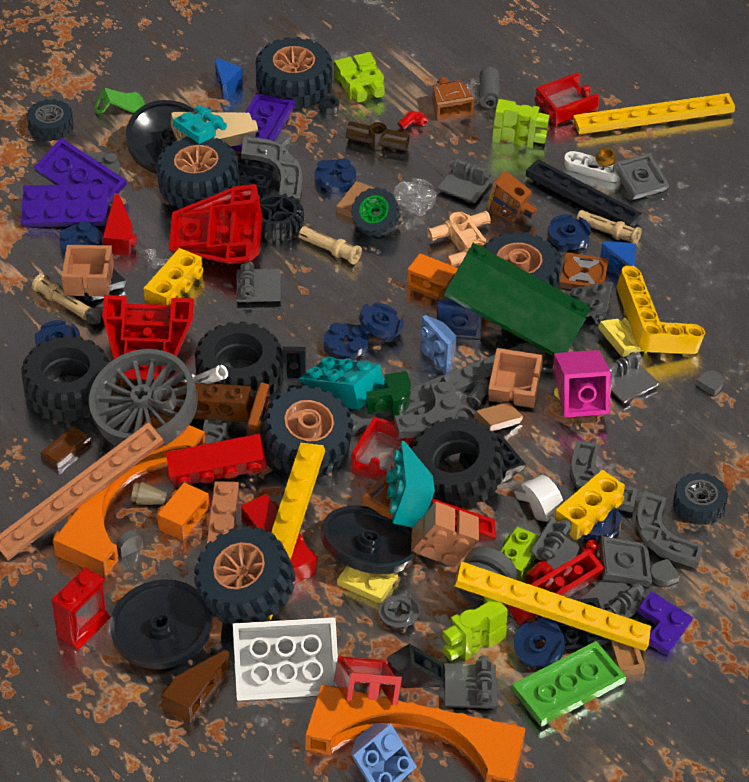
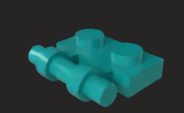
M200 105L195 107L194 111L197 114L194 115L189 111L173 119V126L198 144L215 137L217 129L223 131L227 128V123L224 122L222 117L213 115L210 109Z

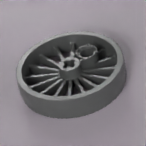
M157 349L135 350L112 360L97 375L89 394V407L93 421L100 433L115 446L132 435L127 432L135 421L134 433L142 427L144 416H146L147 423L149 422L152 425L150 412L162 425L155 429L164 441L161 446L168 444L180 436L190 425L198 404L196 384L186 365L173 354ZM150 365L146 383L142 384L139 367ZM156 366H165L153 382ZM135 368L138 381L137 386H134L124 375L126 371ZM172 370L178 372L174 377L163 383ZM119 377L128 385L131 392L116 385ZM185 379L187 381V385L172 389ZM113 391L125 397L112 396ZM187 394L185 400L177 399V396ZM110 404H120L109 408ZM176 406L181 407L178 413L172 411ZM156 411L171 417L172 419L169 422L165 423V421L159 416V414ZM119 414L107 422V417ZM125 421V423L122 425L119 431L113 429L114 427Z

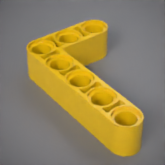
M633 266L623 267L616 288L638 347L646 352L698 353L705 330L696 324L660 322L640 270Z

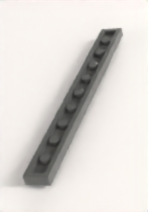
M529 342L508 349L542 355V361L544 360L542 350ZM495 355L412 387L409 406L432 399L429 387L430 383L453 382L457 395L473 389L474 382L480 378L487 379L490 382ZM364 406L360 410L350 412V417L353 419L352 437L364 433L373 417L389 422L394 421L391 410L368 414L366 406Z

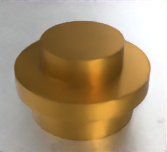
M605 147L598 151L595 160L599 165L607 167L615 164L617 157L614 150Z

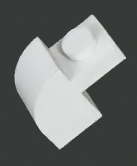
M540 475L533 480L522 483V487L514 491L517 500L530 503L536 520L548 522L551 517L555 518L556 509L564 503L556 485L545 475Z

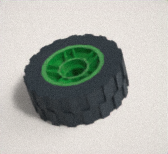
M379 187L368 188L354 199L351 211L352 219L363 234H367L369 237L376 236L377 238L383 235L386 236L398 225L399 218H401L400 206L392 193L387 192L386 189H380Z

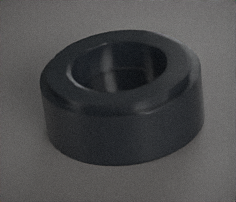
M324 96L319 100V110L324 114H334L339 110V100L334 96Z

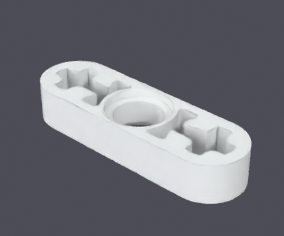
M570 151L565 154L564 167L569 171L612 183L620 181L613 165L604 167L596 162L594 156L576 151ZM595 165L598 168H590L588 166Z

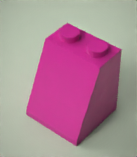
M593 350L554 353V377L563 416L577 417L610 414L611 371L601 352Z

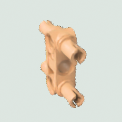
M483 211L470 216L463 212H454L444 224L427 229L428 239L433 242L444 237L450 238L459 250V253L446 256V263L458 267L473 242L481 246L488 242L477 227L490 224L489 213Z

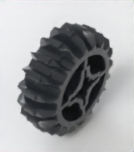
M278 192L275 195L271 193L268 196L261 195L259 199L262 212L261 237H264L265 241L268 239L273 241L280 239L283 242L284 238L291 239L292 235H298L305 221L304 209L300 201L295 200L294 196L288 197L286 193L283 195H279Z

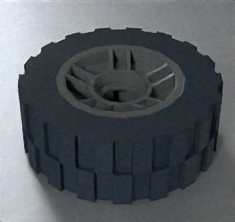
M46 99L33 104L27 113L30 134L43 141L59 140L66 137L73 130L71 107L67 103L56 99Z
M696 472L695 474H687L676 484L673 507H675L676 513L689 523H696V525L714 523L719 518L721 519L723 513H725L728 499L727 488L717 477L707 473Z

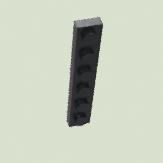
M539 159L526 169V177L616 223L622 221L625 222V225L633 228L642 219L641 212Z

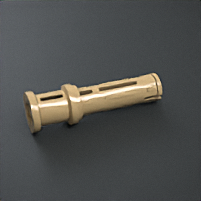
M580 210L578 213V220L579 217L585 219L591 228L606 232L616 240L622 239L637 244L640 239L642 230L639 227L632 228L625 225V222L618 221L616 223L584 210Z
M303 226L299 232L301 240L331 251L334 257L347 259L350 264H356L361 257L362 248L358 245L352 246L346 243L344 239H333L307 226Z
M41 273L35 277L32 282L33 291L42 293L47 300L58 302L81 317V319L86 320V313L91 308L90 306L85 305L73 296H65L61 285L50 281L47 275Z

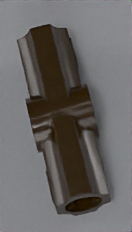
M349 121L346 130L347 139L368 143L369 147L374 150H382L388 147L407 151L409 146V133L387 129V126L381 122L366 125Z

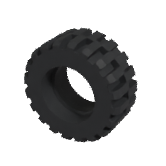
M240 321V323L235 324L234 322H228L224 326L218 325L213 331L209 330L198 342V346L195 349L196 375L213 369L218 365H223L228 371L227 378L213 384L251 386L255 401L259 385L262 382L269 384L268 394L272 395L282 381L281 344L274 334H270L268 329L264 327L259 328V325L255 323L250 325L247 322ZM234 360H246L254 363L243 368H232L224 365Z
M63 335V338H57L56 336L50 338L48 342L44 340L39 343L38 347H34L29 352V355L25 357L21 368L24 394L28 405L39 415L44 414L45 418L50 420L55 418L59 422H64V420L72 422L77 421V418L83 417L85 419L89 417L91 413L89 407L90 390L97 375L109 363L107 354L104 353V350L99 345L95 346V342L89 339L84 340L80 336L75 338L70 337V335ZM66 374L82 376L80 379L72 382L61 383L52 381L54 378Z
M458 416V419L448 417L445 418V421L439 422L438 420L432 423L431 428L426 427L421 432L422 436L416 438L411 450L433 475L435 492L432 499L462 509L464 506L471 508L476 506L477 502L487 500L488 494L493 495L498 489L497 485L502 482L504 462L500 443L496 434L490 431V427L484 423L480 424L479 420L473 418L466 420V417ZM465 453L477 458L471 467L461 472L449 473L437 468L445 458L454 454Z

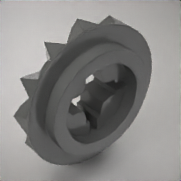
M395 595L388 597L381 603L379 617L384 622L385 627L392 626L394 630L397 628L406 630L409 625L414 626L416 619L419 617V609L411 598ZM401 608L402 614L399 618H396L395 614Z

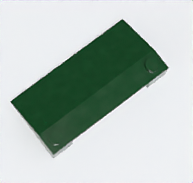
M474 242L444 293L445 297L554 356V353L569 351L590 310V307L583 301L569 296Z

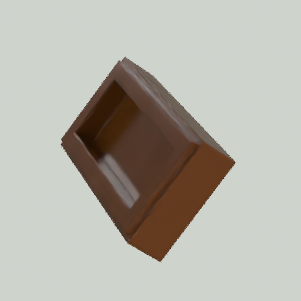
M73 426L40 452L41 458L59 469L90 444L91 437Z

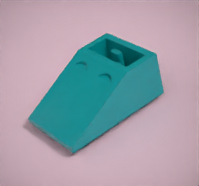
M325 357L321 359L320 363L307 370V373L299 378L300 382L309 388L319 387L323 392L329 391L333 393V397L335 399L340 398L344 402L343 407L360 410L365 406L367 391L384 389V378L380 364L370 363L369 361H352L351 359Z
M401 441L399 450H395L393 454V467L388 469L386 475V482L389 483L387 497L391 499L389 513H392L393 524L414 527L422 516L425 517V513L428 511L435 492L433 475L407 443Z

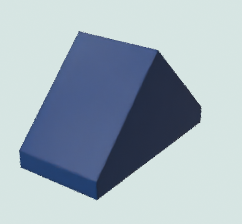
M219 58L215 59V75L223 100L228 99L243 84L242 67Z
M604 241L600 257L608 258V265L621 274L623 267H635L636 243Z

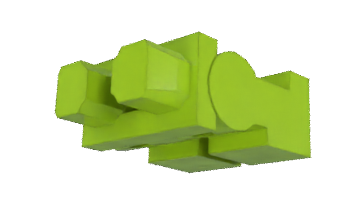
M371 52L355 55L353 60L351 56L334 60V77L342 84L349 100L355 99L357 102H362L367 99L368 95L373 94L376 98L384 96V76L380 69L377 68L376 61Z
M499 99L495 112L492 142L510 141L520 146L527 145L526 147L533 148L534 142L545 144L547 130L537 129V127L547 128L550 115L539 113L538 106H533V108L529 105L520 106L516 105L514 101Z
M484 597V605L475 610H466L460 616L456 614L451 617V626L442 632L446 642L442 646L445 656L450 661L459 656L467 661L472 658V655L477 654L481 647L486 645L490 648L505 640L507 608L499 601Z

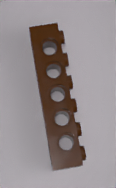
M119 378L116 385L131 392L128 385L122 378ZM129 379L134 386L138 385L137 379ZM142 379V384H145L146 380ZM179 382L172 389L185 386L187 382ZM195 383L198 404L193 419L234 422L249 421L254 405L251 386ZM113 391L112 396L125 397ZM187 394L177 396V399L185 400ZM176 406L172 411L178 413L181 407Z

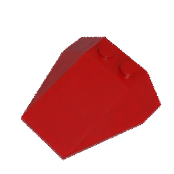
M256 184L236 186L172 212L169 251L175 253L180 248L203 259L227 264L251 262L260 252L262 212Z
M104 295L102 317L113 358L116 359L123 354L141 349L162 350L177 357L193 322L194 298H172L171 305L129 304L127 296ZM150 365L139 367L141 379H147ZM156 366L153 380H156L165 366ZM135 368L124 373L129 379H137Z

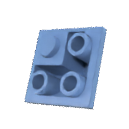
M425 315L422 317V327L420 329V349L424 355H427L433 361L437 369H440L444 374L450 373L456 352L457 336L444 322Z
M374 723L355 740L351 756L367 782H400L417 767L391 723Z

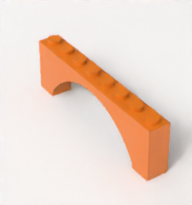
M157 412L159 416L165 421V423L169 422L172 419L171 417H168L164 414ZM152 416V427L154 429L161 427L162 425ZM189 425L176 439L155 449L81 505L74 514L69 516L61 531H57L54 535L55 555L83 568L87 567L96 574L106 577L118 561L117 545L111 543L104 527L106 510L116 492L130 479L140 473L167 464L166 452L205 445V431Z
M321 685L305 735L306 750L331 755L333 749L353 737L361 735L374 723H391L393 727L413 728L431 732L455 744L474 762L486 782H515L526 728L515 724L492 721L488 718L482 719L467 716L464 713L444 711L436 707L430 708L416 705L413 702L398 701L397 705H392L387 697L383 696L378 697L376 700H370L366 693L361 691H353L352 701H346L337 686Z

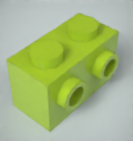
M517 526L512 535L508 534L500 552L508 556L514 563L517 570L516 580L523 582L527 577V572L537 561V558L530 550L539 535Z

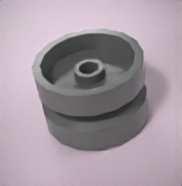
M478 546L472 548L463 561L515 580L517 578L516 567L508 556L490 547ZM455 587L457 593L471 605L478 608L484 605V596Z

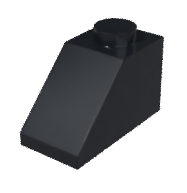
M282 347L283 382H300L299 378L306 374V347Z
M410 643L387 657L389 668L396 677H402L401 685L405 688L445 686L444 663Z

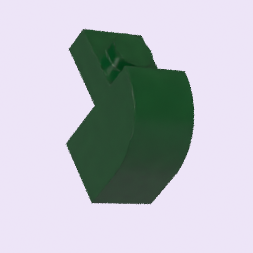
M407 371L384 374V389L366 392V410L368 414L391 410L392 416L395 417L408 409L411 397V381Z

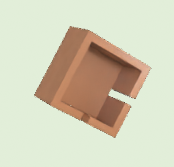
M67 245L62 271L65 296H85V293H89V296L109 295L114 267L112 246Z
M497 348L489 384V401L510 403V400H513L514 405L534 408L542 370V355Z
M435 502L425 513V517L422 516L412 528L411 552L455 567L479 541V517L459 510L457 512V532H455V508Z

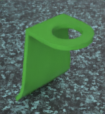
M104 88L95 102L94 109L96 114L101 115L111 103L135 113L140 107L145 105V102L137 92L123 93ZM104 99V105L99 110V103Z

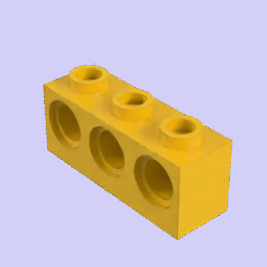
M179 248L144 287L145 304L171 305L172 298H181L184 293L190 290L191 285L202 276V257Z
M601 470L556 509L555 520L557 522L564 519L570 521L571 531L568 534L577 541L581 536L587 535L597 522L603 521L613 508H618L623 503L625 485L604 470Z

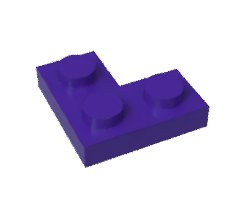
M652 591L637 611L638 614L657 625L650 635L649 645L666 656L670 654L694 618Z

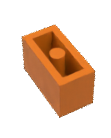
M420 253L407 269V285L438 297L441 290L453 279L458 268Z
M184 482L178 490L176 489L172 493L166 505L161 506L158 510L159 530L184 541L209 510V494Z

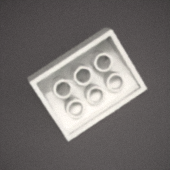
M335 618L233 624L237 701L318 696L321 685L337 686L334 682L338 658Z

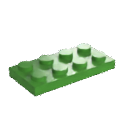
M595 641L513 683L512 691L542 727L622 685L626 681V676L598 642Z

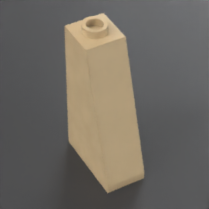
M187 112L171 113V127L177 141H181L182 138L188 136L173 126V119ZM212 112L213 115L222 117L224 122L227 123V128L223 131L217 129L216 136L212 139H221L223 143L226 142L232 147L243 144L244 136L255 137L256 132H258L257 123L255 120H252L250 113Z

